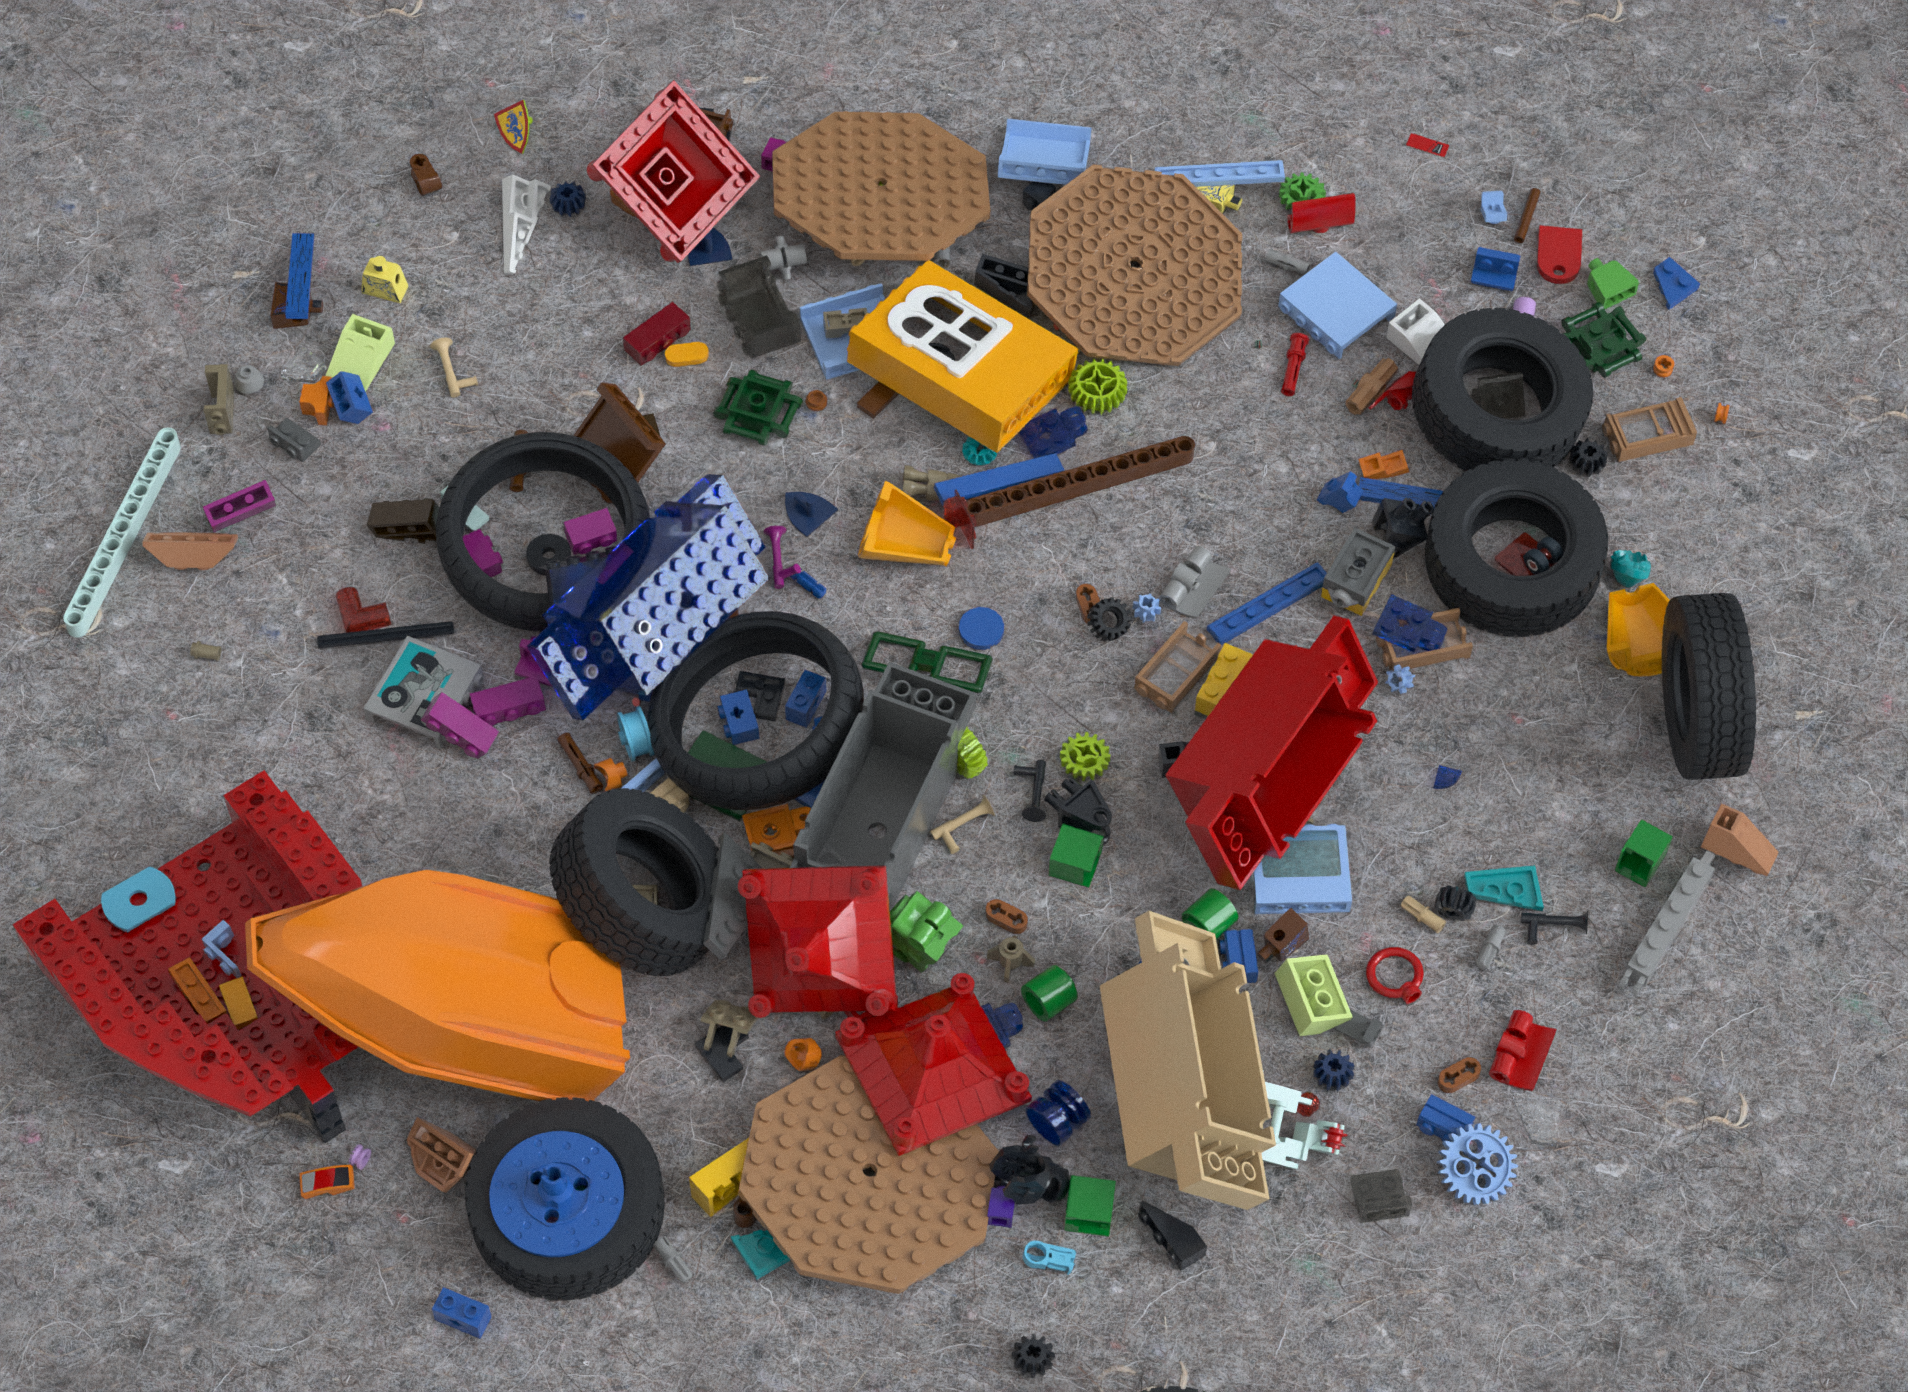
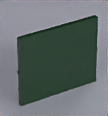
M704 730L688 751L690 755L698 760L719 767L744 768L767 763V761ZM699 801L739 822L742 819V815L747 812V810L719 808Z

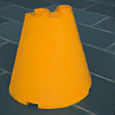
M885 481L876 499V505L873 508L872 514H870L859 546L858 557L869 560L947 567L951 558V554H948V549L952 550L956 541V537L953 536L955 527L890 482Z
M1655 583L1638 586L1631 593L1626 592L1625 589L1609 592L1607 654L1616 669H1622L1631 676L1645 677L1662 673V632L1665 611L1670 599Z

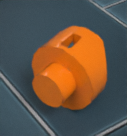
M608 758L593 764L594 769L602 773L606 780L607 786L605 791L622 787L621 778L628 776L623 762L614 764L613 760Z
M812 1038L793 1039L785 1047V1057L798 1071L815 1069L822 1057L821 1048Z

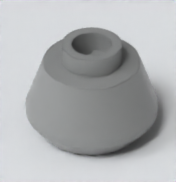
M251 365L239 368L234 378L235 388L244 394L255 393L264 384L262 373Z

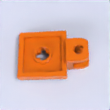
M787 803L742 815L750 846L752 842L758 845L760 842H763L773 848L772 852L793 848L800 830L805 828V820L811 808L800 807L789 810ZM768 828H772L774 831L777 830L774 835L769 836L765 834L768 832Z

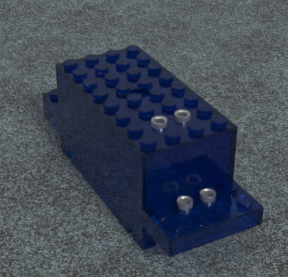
M706 474L677 502L665 501L654 512L656 517L647 518L607 555L606 559L561 597L564 601L563 603H555L543 614L549 626L526 647L572 719L585 720L614 691L648 695L770 579L757 558L766 546L723 475Z

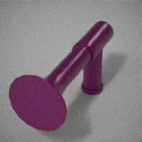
M777 525L765 528L763 533L769 536L772 544L774 588L781 589L784 588V578L800 573L801 568L796 563L783 570L780 539L787 530L785 527Z

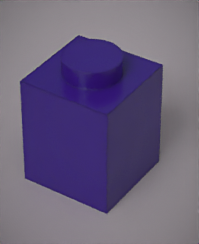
M1005 1186L991 1188L987 1217H989L988 1225L1012 1228L1015 1202L1013 1199L1004 1196L1002 1189Z

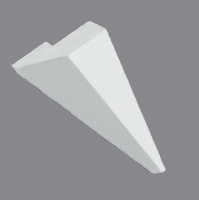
M515 175L502 179L504 274L513 275L516 273L515 267L518 260L523 256L524 246L529 242L538 220V212L544 206L545 195L551 189L550 185L536 179L527 181Z

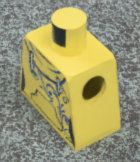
M1235 185L1196 187L1222 214L1226 207L1237 211L1241 206L1242 199L1234 196Z
M383 256L370 258L362 275V293L401 303L408 288V283L401 267L396 263L386 261Z

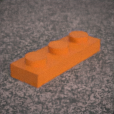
M190 957L168 969L169 975L197 1015L201 1014L207 1024L225 1013L227 1014L226 1009Z

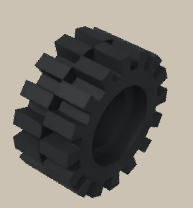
M1114 597L1105 598L1096 603L1089 610L1091 613L1087 616L1090 619L1087 622L1088 626L1092 625L1091 633L1096 632L1095 637H1102V641L1108 639L1113 641L1128 632L1127 629L1131 627L1129 622L1132 621V616L1128 617V614L1131 613L1130 609H1125L1126 603L1120 604L1121 600H1114ZM1105 611L1115 614L1117 618L1115 627L1110 628L1103 623L1102 615Z

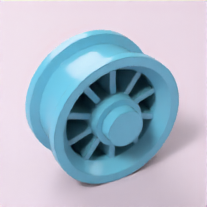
M637 706L636 711L626 714L617 712L620 728L618 736L621 745H625L631 762L635 761L637 756L647 753L650 756L655 755L651 745L648 723L641 707Z

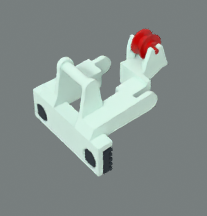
M1265 1082L1269 1107L1274 1109L1270 1126L1274 1130L1276 1146L1262 1152L1264 1162L1297 1170L1299 1164L1285 1161L1286 1157L1306 1161L1308 1149L1330 1155L1339 1154L1340 1147H1345L1341 1143L1342 1138L1348 1135L1343 1133L1345 1125L1320 1120H1317L1316 1125L1296 1122L1293 1139L1279 1137L1283 1112L1296 1113L1298 1103L1311 1105L1312 1100L1301 1097L1300 1091Z

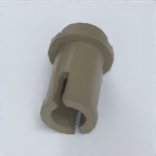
M201 641L193 642L190 655L194 656L195 659L201 657L219 661L221 646L202 644Z

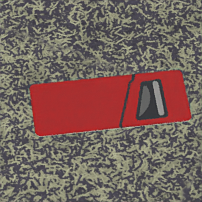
M1413 133L1410 134L1406 143L1409 147L1441 157H1445L1449 148L1448 144Z

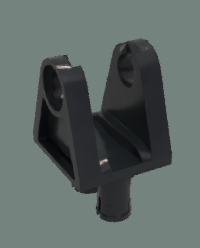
M1384 498L1381 501L1372 519L1374 531H1384L1383 541L1395 546L1393 559L1428 538L1424 520L1433 513L1434 507L1430 502L1423 501L1419 506L1410 498H1405L1403 501Z
M1070 775L1061 784V787L1072 795L1069 799L1065 800L1055 789L1045 796L1044 801L1058 812V827L1060 829L1062 824L1088 832L1104 830L1103 845L1108 843L1111 834L1109 825L1112 821V813L1092 779L1082 786Z

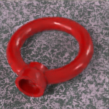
M1388 947L1379 950L1370 958L1366 966V978L1375 992L1388 998H1402L1406 1004L1415 1002L1421 996L1422 992L1419 986L1423 981L1424 970L1421 961L1414 953L1401 947ZM1387 957H1401L1410 962L1414 969L1413 980L1404 983L1399 989L1383 986L1377 980L1375 970L1378 963Z

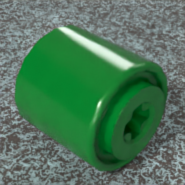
M1210 888L1182 913L1181 919L1183 923L1215 933L1217 940L1238 921L1239 916L1234 905L1225 895L1216 889Z
M1057 965L1049 966L1021 987V994L1028 1008L1043 1022L1049 1021L1078 999V992L1074 981L1065 970Z

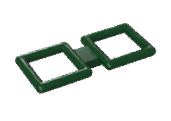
M875 631L872 634L861 666L866 670L884 673L887 664L872 661L880 641L915 648L908 669L916 672L917 670L931 672L930 677L974 693H981L993 658L987 654L942 645L938 651L925 649L926 643L924 641ZM946 655L982 663L976 682L970 683L939 676Z

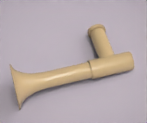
M446 337L434 340L430 347L433 350H437L440 354L450 395L455 398L460 396L459 388L477 386V378L473 376L456 380L448 352L453 341Z
M982 795V801L972 810L931 830L930 833L933 839L937 840L942 837L951 854L958 852L960 848L950 835L951 831L980 815L992 814L995 816L993 808L985 795Z

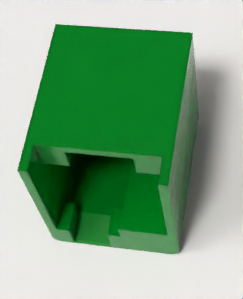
M1641 819L1621 850L1615 871L1635 883L1647 887L1667 855L1673 836Z
M1062 824L1050 856L1049 876L1089 888L1102 854L1104 836Z
M1071 1175L1064 1230L1109 1237L1116 1181Z

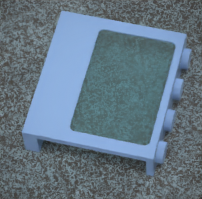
M1306 824L1296 838L1285 837L1283 841L1289 842L1290 846L1281 859L1265 855L1254 870L1255 914H1284L1290 908L1296 913L1350 912L1352 894L1345 825L1328 824L1326 826H1315Z

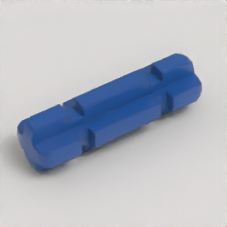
M805 571L789 576L793 580L797 579L796 582L807 591L813 592L812 594L818 599H821L826 594V587L821 583L817 584L818 581Z

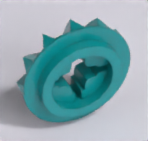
M967 437L966 442L963 443L962 453L968 462L974 465H986L996 458L997 453L984 445L981 452L977 454V448L981 443Z

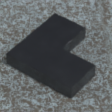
M740 671L735 692L747 689L749 697L756 698L753 710L755 718L776 722L785 686V678Z
M723 1025L716 1029L709 1051L704 1050L707 1036L696 1042L695 1047L722 1082H725L743 1070V1065L735 1055H732V1057L727 1056L733 1028ZM740 1033L737 1046L749 1039V1034Z

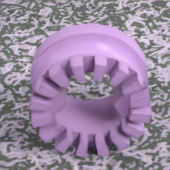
M358 1144L354 1151H352L354 1154L350 1155L349 1164L352 1166L356 1164L357 1168L361 1170L369 1161L371 1150L368 1148L364 1150L363 1146Z

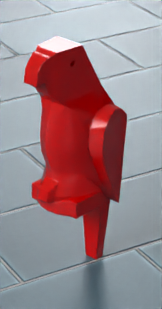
M1408 371L1396 379L1368 408L1371 410L1387 397V402L1394 410L1406 409L1408 400L1412 399L1413 381L1417 371Z

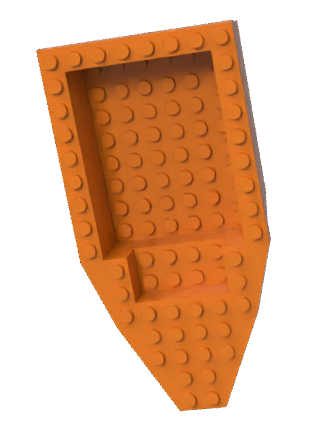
M422 870L384 878L343 894L329 896L251 918L245 923L248 970L339 1036L403 1072L535 1101L556 1100V1098L562 1097L573 1099L575 1097L584 1098L589 1102V1100L595 1101L597 1096L625 1073L624 1063L630 1059V1051L623 1049L622 1025L626 1023L621 965H619V962H614L606 957L605 953L598 951L591 942L589 943L581 935V931H578L571 923L572 920L567 917L562 909L563 905L556 898L466 875Z

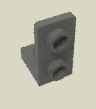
M1350 1009L1353 1018L1334 1027V1029L1372 1049L1383 1029L1382 1022L1375 1018L1371 1021Z

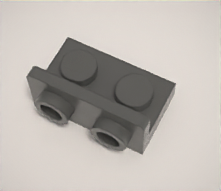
M288 418L276 428L271 425L267 428L269 441L275 447L280 446L293 459L297 458L304 462L321 446L318 438Z

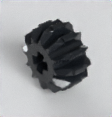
M1588 438L1584 442L1578 440L1576 446L1571 448L1569 461L1573 464V470H1580V475L1585 472L1590 477L1593 472L1599 474L1601 469L1606 467L1608 454L1604 450V444L1597 445V439L1593 442H1590Z
M1450 885L1441 887L1435 900V909L1440 915H1445L1446 918L1464 921L1465 919H1470L1474 913L1476 897L1473 896L1472 892L1466 891L1465 888L1461 889L1458 886L1452 887Z
M1033 1333L1031 1340H1028L1023 1335L1021 1337L1022 1343L1016 1342L1014 1344L1016 1351L1012 1352V1359L1016 1360L1014 1362L1015 1369L1022 1368V1376L1027 1374V1372H1031V1378H1035L1036 1372L1044 1376L1045 1369L1051 1370L1053 1366L1051 1361L1055 1359V1353L1051 1352L1053 1349L1051 1343L1045 1344L1046 1338L1044 1336L1036 1340V1335Z

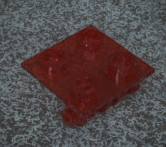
M956 489L954 490V497L948 498L944 502V520L955 528L961 527L971 549H974V539H976L974 527H977L974 515H969L967 511L968 506L963 496L960 497Z

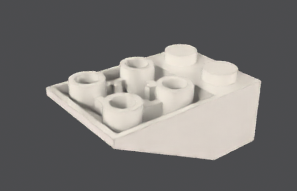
M1419 298L1389 322L1386 338L1419 365L1432 338L1445 324L1438 314Z

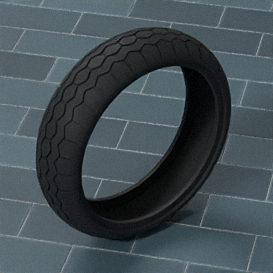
M534 432L500 440L478 452L459 469L449 483L438 510L436 542L440 561L449 581L461 597L473 608L488 618L506 626L528 631H552L548 593H531L505 586L482 571L469 555L463 541V533L466 521L480 498L500 482L527 472L557 471L568 473L590 482L612 500L622 518L625 532L619 550L628 551L632 588L640 577L647 561L651 542V521L648 505L639 484L630 471L615 456L602 447L573 435L556 432Z
M760 611L740 614L721 620L689 639L671 657L660 673L651 695L648 710V727L654 754L664 772L680 789L709 805L731 810H756L789 802L811 791L827 778L858 713H862L864 703L862 679L856 662L846 646L828 629L808 618L786 612ZM782 653L806 658L821 666L831 675L830 699L823 717L812 733L785 755L756 766L727 768L702 762L683 749L682 727L692 700L713 676L726 667L749 657Z

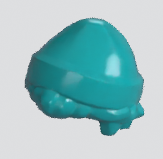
M1617 550L1610 557V568L1617 582L1626 588L1635 586L1650 575L1651 563L1647 560L1646 554L1642 555L1639 551L1632 553L1630 550Z

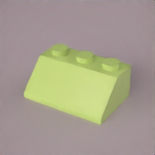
M1328 955L1289 958L1275 972L1299 1036L1321 1034L1353 1018Z

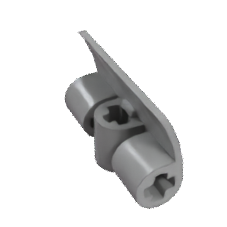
M1195 546L1185 562L1177 566L1172 574L1171 581L1159 596V599L1166 607L1196 619L1231 572V568L1211 562L1212 556L1209 551L1201 546Z

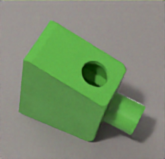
M1595 258L1589 263L1588 267L1591 269V272L1589 273L1587 285L1596 302H1601L1604 309L1636 295L1639 285L1638 279L1618 261L1613 260L1603 264L1599 258Z

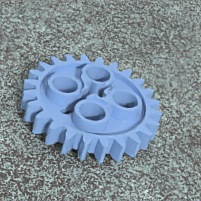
M1481 1123L1476 1124L1474 1129L1471 1124L1465 1126V1131L1462 1127L1457 1128V1135L1454 1133L1448 1135L1451 1142H1442L1447 1149L1438 1151L1440 1155L1444 1156L1443 1160L1437 1161L1444 1168L1439 1170L1438 1174H1445L1446 1176L1441 1183L1449 1182L1450 1186L1447 1191L1456 1190V1199L1464 1195V1203H1469L1472 1199L1474 1205H1478L1480 1200H1482L1483 1204H1488L1489 1197L1493 1201H1497V1193L1500 1195L1506 1194L1504 1186H1513L1508 1179L1516 1178L1517 1176L1511 1172V1169L1518 1167L1517 1164L1511 1163V1160L1516 1158L1517 1155L1509 1153L1514 1146H1506L1504 1144L1507 1141V1136L1498 1138L1500 1134L1499 1129L1491 1133L1490 1125L1485 1126L1483 1130ZM1471 1140L1477 1143L1478 1149L1476 1153H1472L1469 1149ZM1462 1151L1468 1158L1462 1157L1459 1152ZM1492 1154L1498 1158L1496 1167L1490 1164V1156ZM1478 1159H1479L1478 1164H1479V1166H1481L1482 1168L1476 1169V1168H1475V1167H1476V1163L1473 1162L1472 1160H1478ZM1459 1161L1465 1165V1172L1463 1174H1460L1456 1169ZM1487 1170L1495 1173V1177H1492V1175L1489 1172H1487ZM1479 1175H1482L1486 1180L1483 1188L1477 1184Z

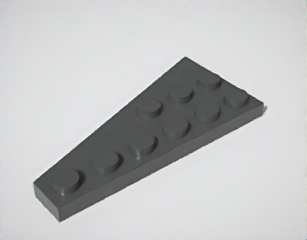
M725 832L718 840L720 849L716 853L718 863L714 869L710 896H712V903L709 904L708 908L710 917L706 923L703 944L720 960L727 956L748 924L746 899L738 890V882L743 877L742 871L744 869H763L751 855L747 854Z

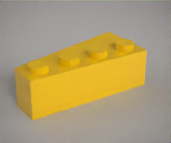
M749 1138L689 1177L691 1197L710 1218L738 1196Z

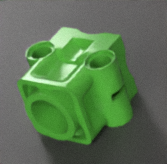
M918 891L914 892L911 896L905 894L890 911L893 954L903 962L912 964L922 973L927 969L928 964L933 965L944 953L947 942L958 934L963 925L951 916L950 909L943 903L938 901L932 903Z

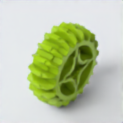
M1093 359L1092 363L1085 360L1083 366L1078 364L1076 370L1072 371L1071 377L1068 380V392L1071 395L1072 402H1076L1077 407L1083 406L1084 412L1089 409L1092 415L1095 411H1099L1102 415L1104 410L1110 413L1112 407L1118 409L1119 404L1123 403L1127 394L1128 382L1124 371H1120L1119 365L1113 367L1112 361L1106 364L1104 359L1100 362H1096Z
M966 727L958 744L957 772L967 779H972L982 773L986 766H988V758L978 738Z

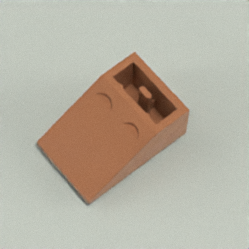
M1722 803L1701 845L1702 848L1727 858L1734 864H1740L1751 869L1756 874H1763L1765 876H1768L1779 853L1744 813Z

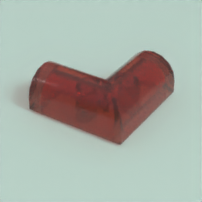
M345 587L336 593V600L346 633L374 630L391 625L385 602L362 607L358 590L354 587Z

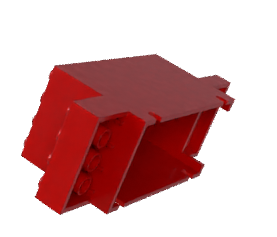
M1333 616L1310 649L1264 639L1165 775L1188 817L1185 824L1219 885L1241 890L1265 855L1277 859L1282 858L1290 846L1289 842L1283 841L1285 837L1296 838L1363 743L1362 738H1358L1356 735L1359 733L1368 735L1377 723V719L1372 711L1360 709L1378 684V680L1348 618Z

